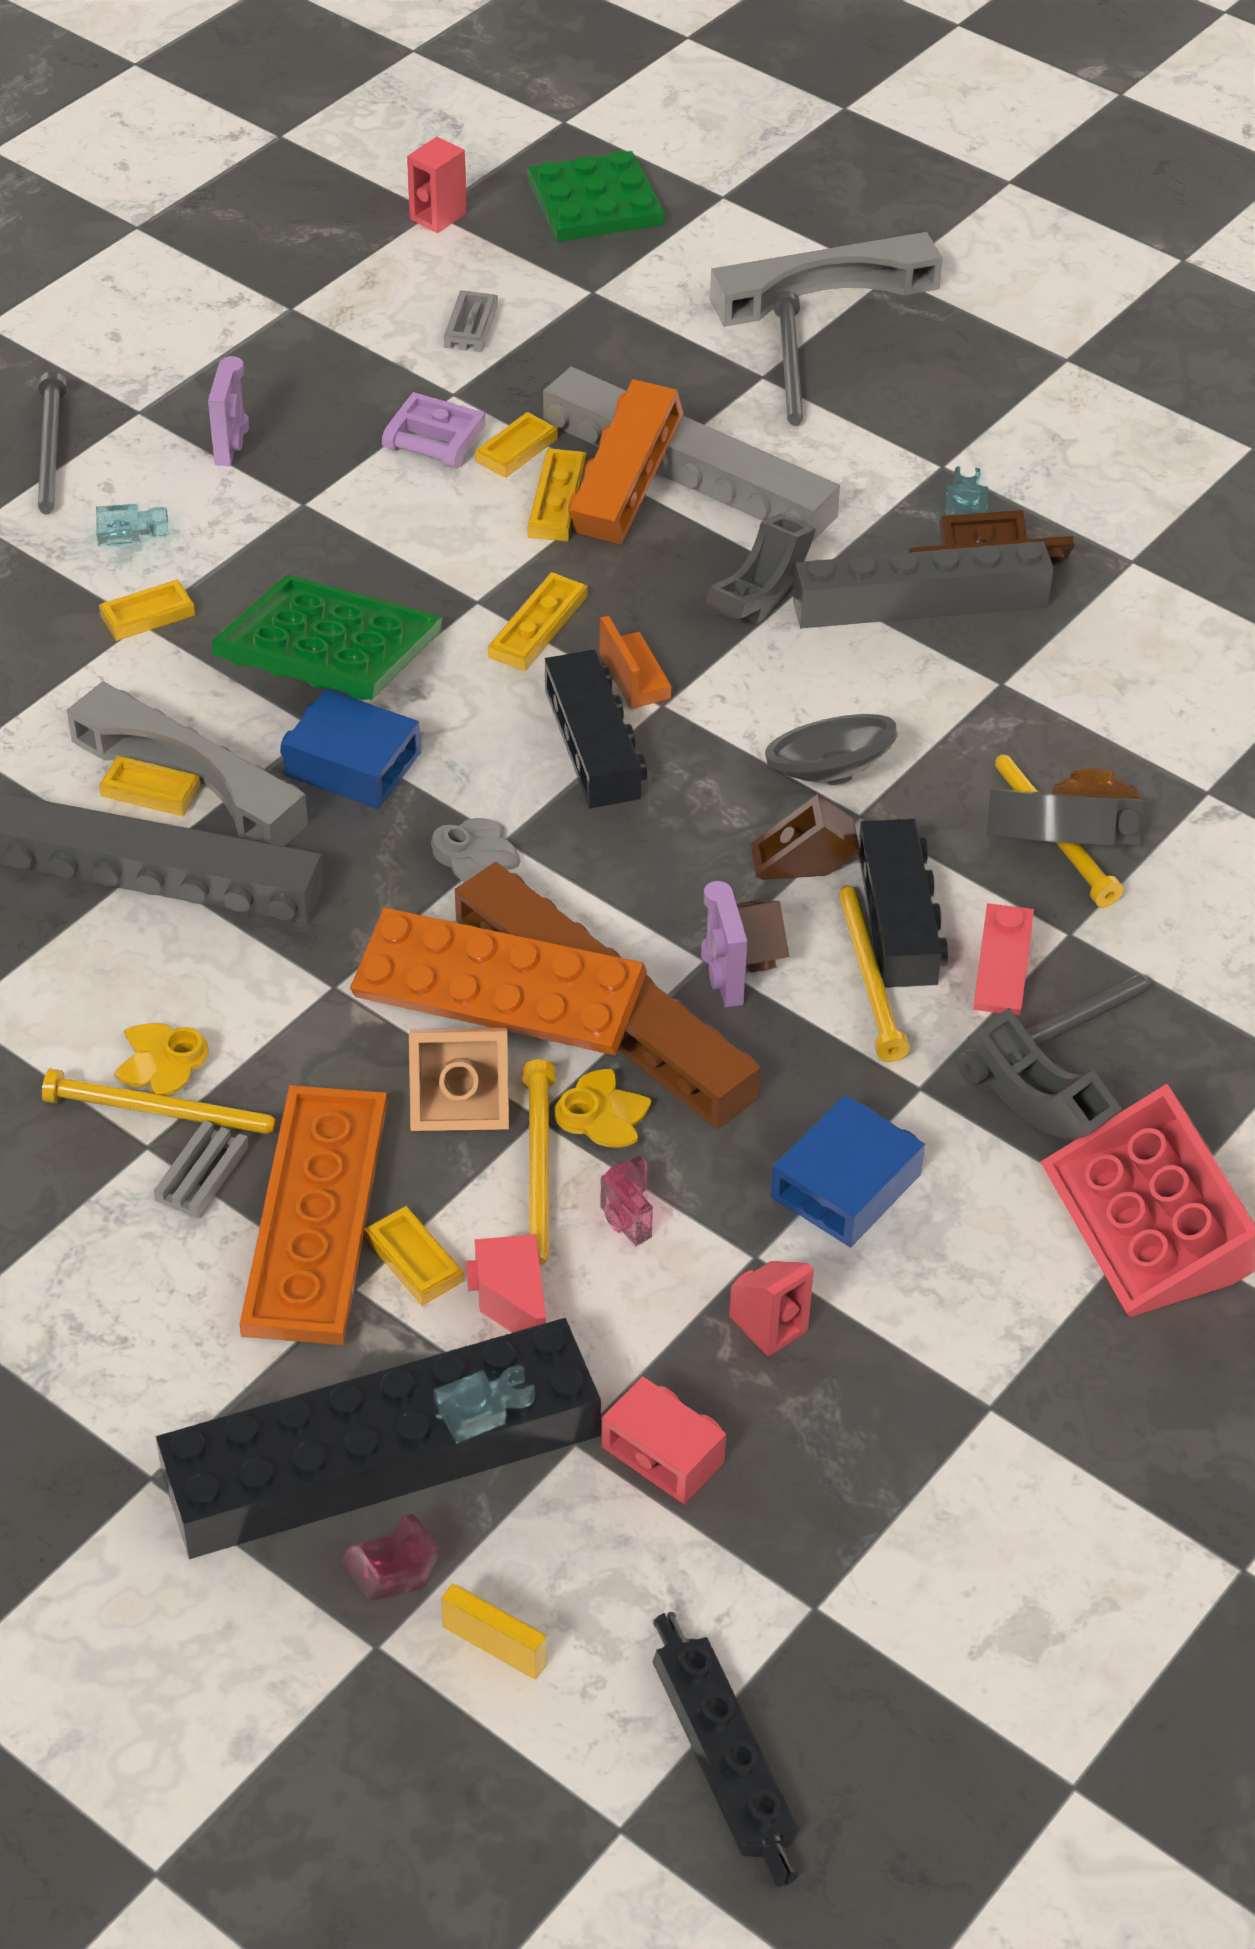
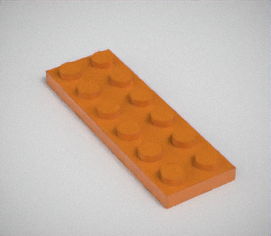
M384 907L350 986V990L355 997L486 1027H507L508 1032L616 1056L647 970L644 963Z
M289 1085L239 1324L241 1337L344 1345L387 1110V1093Z

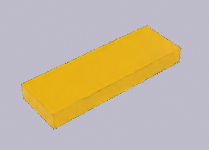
M547 448L527 526L529 538L558 541L569 540L573 520L571 515H569L568 505L572 494L575 491H579L587 464V452Z
M551 572L488 645V657L526 671L588 597V586Z

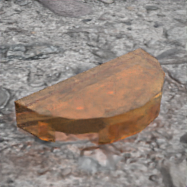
M1094 768L1071 772L1070 778L1061 781L1060 784H1055L1052 794L1140 799L1133 785L1130 784L1128 787L1125 783L1115 779V773Z

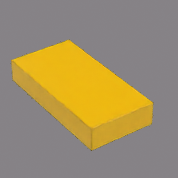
M526 412L476 449L475 462L507 478L558 439V428Z
M178 579L99 604L100 616L116 641L195 616L194 604Z
M117 755L99 784L102 797L183 817L201 788L199 775Z
M407 1206L364 1229L367 1243L421 1306L464 1282V1271Z
M451 1584L441 1597L442 1624L445 1629L535 1680L546 1667L545 1634L457 1584Z

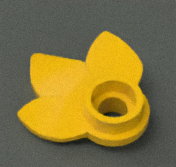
M148 1023L127 1028L124 1030L125 1037L136 1053L115 1070L114 1076L123 1084L131 1087L151 1085L152 1092L156 1095L165 1096L173 1094L188 1083L192 1071L200 1068L207 1061L209 1056L207 1041L197 1030L189 1027L172 1029L164 1023Z
M612 1069L596 1070L583 1075L578 1080L576 1088L570 1089L562 1095L555 1106V1119L563 1130L573 1134H586L598 1145L614 1148L627 1147L638 1141V1136L633 1126L641 1122L647 1115L651 1106V1099L639 1094L615 1089L616 1078Z

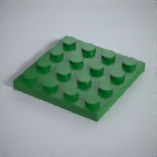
M286 575L212 639V655L227 659L233 665H249L267 670L269 674L276 677H292L303 680L315 688H331L348 693L350 697L355 699L373 700L441 632L442 617Z

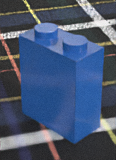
M325 689L315 703H310L307 706L303 718L292 731L289 730L282 739L280 753L283 756L285 776L379 809L421 754L419 721Z
M844 1095L773 1166L771 1198L851 1248L921 1175L925 1143L918 1140L910 1131L900 1129L882 1118L869 1106L861 1105Z

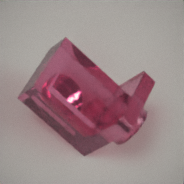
M641 1155L626 1163L614 1165L605 1175L601 1176L600 1208L604 1211L605 1217L612 1229L617 1233L623 1232L635 1247L652 1238L653 1206L642 1195L647 1189V1162Z
M414 1514L402 1516L393 1536L349 1546L341 1562L367 1600L372 1602L422 1589L440 1554V1550Z

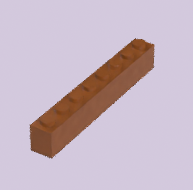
M496 861L455 888L456 921L460 924L621 958L617 951L609 947L607 948L591 936L582 924L573 922L559 911L550 899L541 897L528 887L518 874L510 873ZM646 975L618 1051L718 1130L759 1099L761 1067L758 1066L752 1056L745 1052H740L726 1041L716 1028L704 1024L690 1013L681 1001L672 999Z

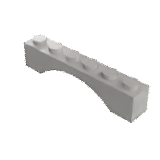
M923 232L711 268L710 302L721 323L726 327L760 321L773 310L774 297L783 291L794 292L798 297L817 291L839 288H866L900 295L933 291L940 288L943 257L928 233Z
M102 681L67 709L72 742L103 760H115L118 755L199 775L200 782L211 789L226 805L235 822L239 838L285 846L308 826L306 796L298 787L274 777L261 766L249 763L233 754L227 747L215 744L199 735L193 728L181 725L167 717L162 711L151 708L133 698L124 690H119Z

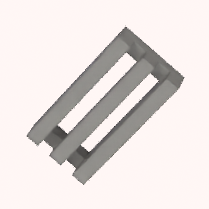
M460 291L444 334V348H452L455 342L459 343L460 350H467L468 345L471 344L474 345V351L482 352L498 307V295ZM468 301H472L473 305L463 332H458ZM486 303L476 334H473L482 305Z
M204 1120L154 1189L155 1201L200 1218L249 1148L248 1137L238 1134L234 1138L231 1136L229 1129L221 1127L219 1131L214 1130L213 1123ZM222 1148L227 1149L191 1201L186 1200L197 1183H200L206 1176L209 1166Z

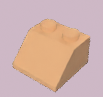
M507 1027L410 1029L411 1131L509 1129Z

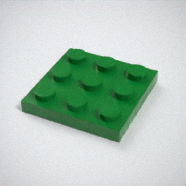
M615 151L608 155L579 157L570 161L546 162L539 166L527 167V181L556 242L664 225V211L633 151Z

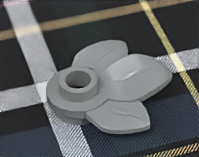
M472 818L464 821L459 826H440L434 831L431 839L433 855L436 860L445 866L451 867L454 875L464 882L495 861L505 869L518 867L521 862L515 847L508 840L502 838L504 826L490 819Z

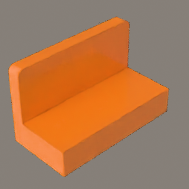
M609 615L600 617L599 654L605 665L609 667L610 673L630 709L671 699V684L641 633L635 632L620 636Z

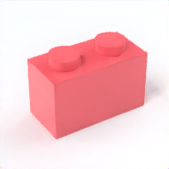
M436 136L407 156L410 220L439 233L467 214L466 165L464 149Z
M643 1376L602 1417V1448L683 1505L697 1493L725 1462L726 1433L722 1431L719 1424L711 1417L699 1415L681 1403L676 1394L667 1387H658Z

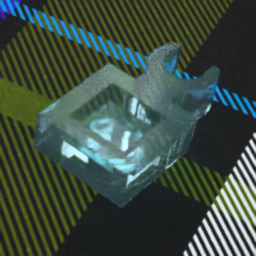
M957 466L955 468L953 484H947L945 516L988 512V486H980L981 471L979 468H975L973 477H964L960 474V467Z
M138 504L96 506L98 546L140 543V535H150L153 537L169 535L167 508L154 507L147 511L138 512Z
M514 1366L505 1370L499 1379L489 1382L482 1370L434 1389V1403L456 1443L505 1424V1408H522L530 1405L535 1400V1387L532 1384L524 1389L512 1388L513 1385L525 1381L523 1366Z

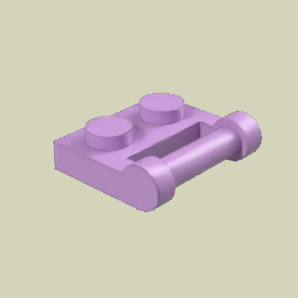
M234 356L225 357L219 362L208 399L214 463L218 466H231L235 450H241L243 434L249 430V419L247 414L244 413L241 378L244 375L243 361Z
M413 392L386 426L382 436V446L394 451L402 448L443 460L445 466L457 469L462 464L465 452L485 427V412ZM406 431L414 432V433H416V434H418V435H424V436H427V437H431V438H434V439H438V440H441V441L448 442L449 444L446 445V444H443V443H439V442H436V441H432V440H429V439H425V438H422V437H419V436H415V435H412V434H408V433H405V432H406Z
M713 881L704 888V904L708 908L707 934L701 943V958L709 964V977L712 989H720L724 1006H739L744 1004L747 938L732 888L725 882Z

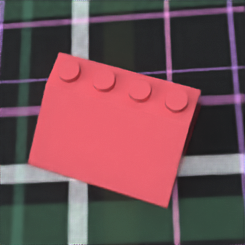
M1168 1084L1110 1118L1089 1135L1076 1139L1040 1161L1129 1317L1231 1286L1255 1272V1222Z

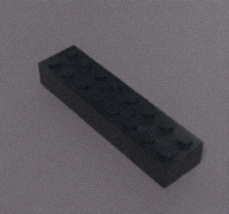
M565 1317L155 1437L164 1482L188 1557L193 1559L600 1437L601 1398Z

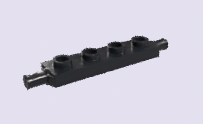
M668 1612L667 1616L665 1613H662L654 1619L653 1625L657 1629L664 1647L656 1650L652 1663L742 1856L764 1857L775 1885L781 1887L784 1882L785 1885H788L798 1877V1872L795 1870L785 1848L794 1842L799 1827L708 1638H685L675 1613Z

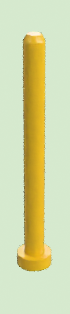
M999 755L996 758V769L1013 790L1038 792L1009 756ZM1056 842L1092 887L1090 897L1098 907L1105 908L1111 906L1120 899L1124 891L1123 885L1115 876H1106L1081 844Z
M845 885L840 889L839 899L879 1033V1037L875 1040V1049L880 1060L895 1062L903 1059L909 1053L910 1045L906 1034L897 1030L857 891L852 886Z
M535 1059L523 1065L522 1082L529 1088V1235L536 1234L539 1264L543 1265L549 1258V1087L553 1086L556 1081V1068L554 1064L547 1060Z
M52 1068L47 1070L42 1086V1100L47 1103L57 1104L60 1098H67L201 1123L206 1120L213 1123V1125L263 1134L273 1133L276 1129L277 1120L268 1114L66 1079L62 1070Z

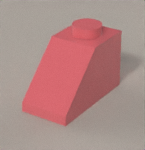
M987 903L973 1010L1002 1013L1010 1008L1014 1015H1021L1034 909Z
M536 1234L474 1239L475 1260L466 1261L468 1292L478 1291L480 1312L512 1333L546 1323Z
M770 1261L756 1271L750 1270L743 1273L731 1286L729 1317L768 1357L808 1332L814 1269L808 1263Z

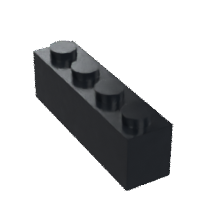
M595 649L545 658V692L589 809L641 799V781L647 780V766L643 754H636L635 752L636 744L632 725L630 723L624 724V710L619 694L613 695L612 678L609 667L601 665Z
M915 819L861 821L859 834L860 852L858 853L877 962L885 988L938 985L940 966H947L948 945L945 937L939 938L938 931L941 930V910L939 903H932L931 897L934 896V875L932 870H925L924 866L928 860L926 837L918 836Z

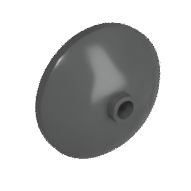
M853 714L832 717L812 722L784 733L767 746L765 756L767 764L783 775L808 782L826 781L829 785H839L850 781L853 778L852 775L866 770L882 757L895 742L898 732L895 721L883 715Z

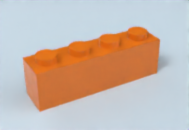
M632 379L626 393L620 395L616 404V414L610 426H606L601 434L600 447L595 458H591L588 461L580 489L572 494L569 501L568 512L572 517L577 534L622 545L683 416L678 390Z

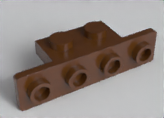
M1023 510L941 516L939 526L942 545L913 547L909 549L908 553L1044 541L1051 563L1056 565L1068 559L1075 546L1074 536L1027 539Z

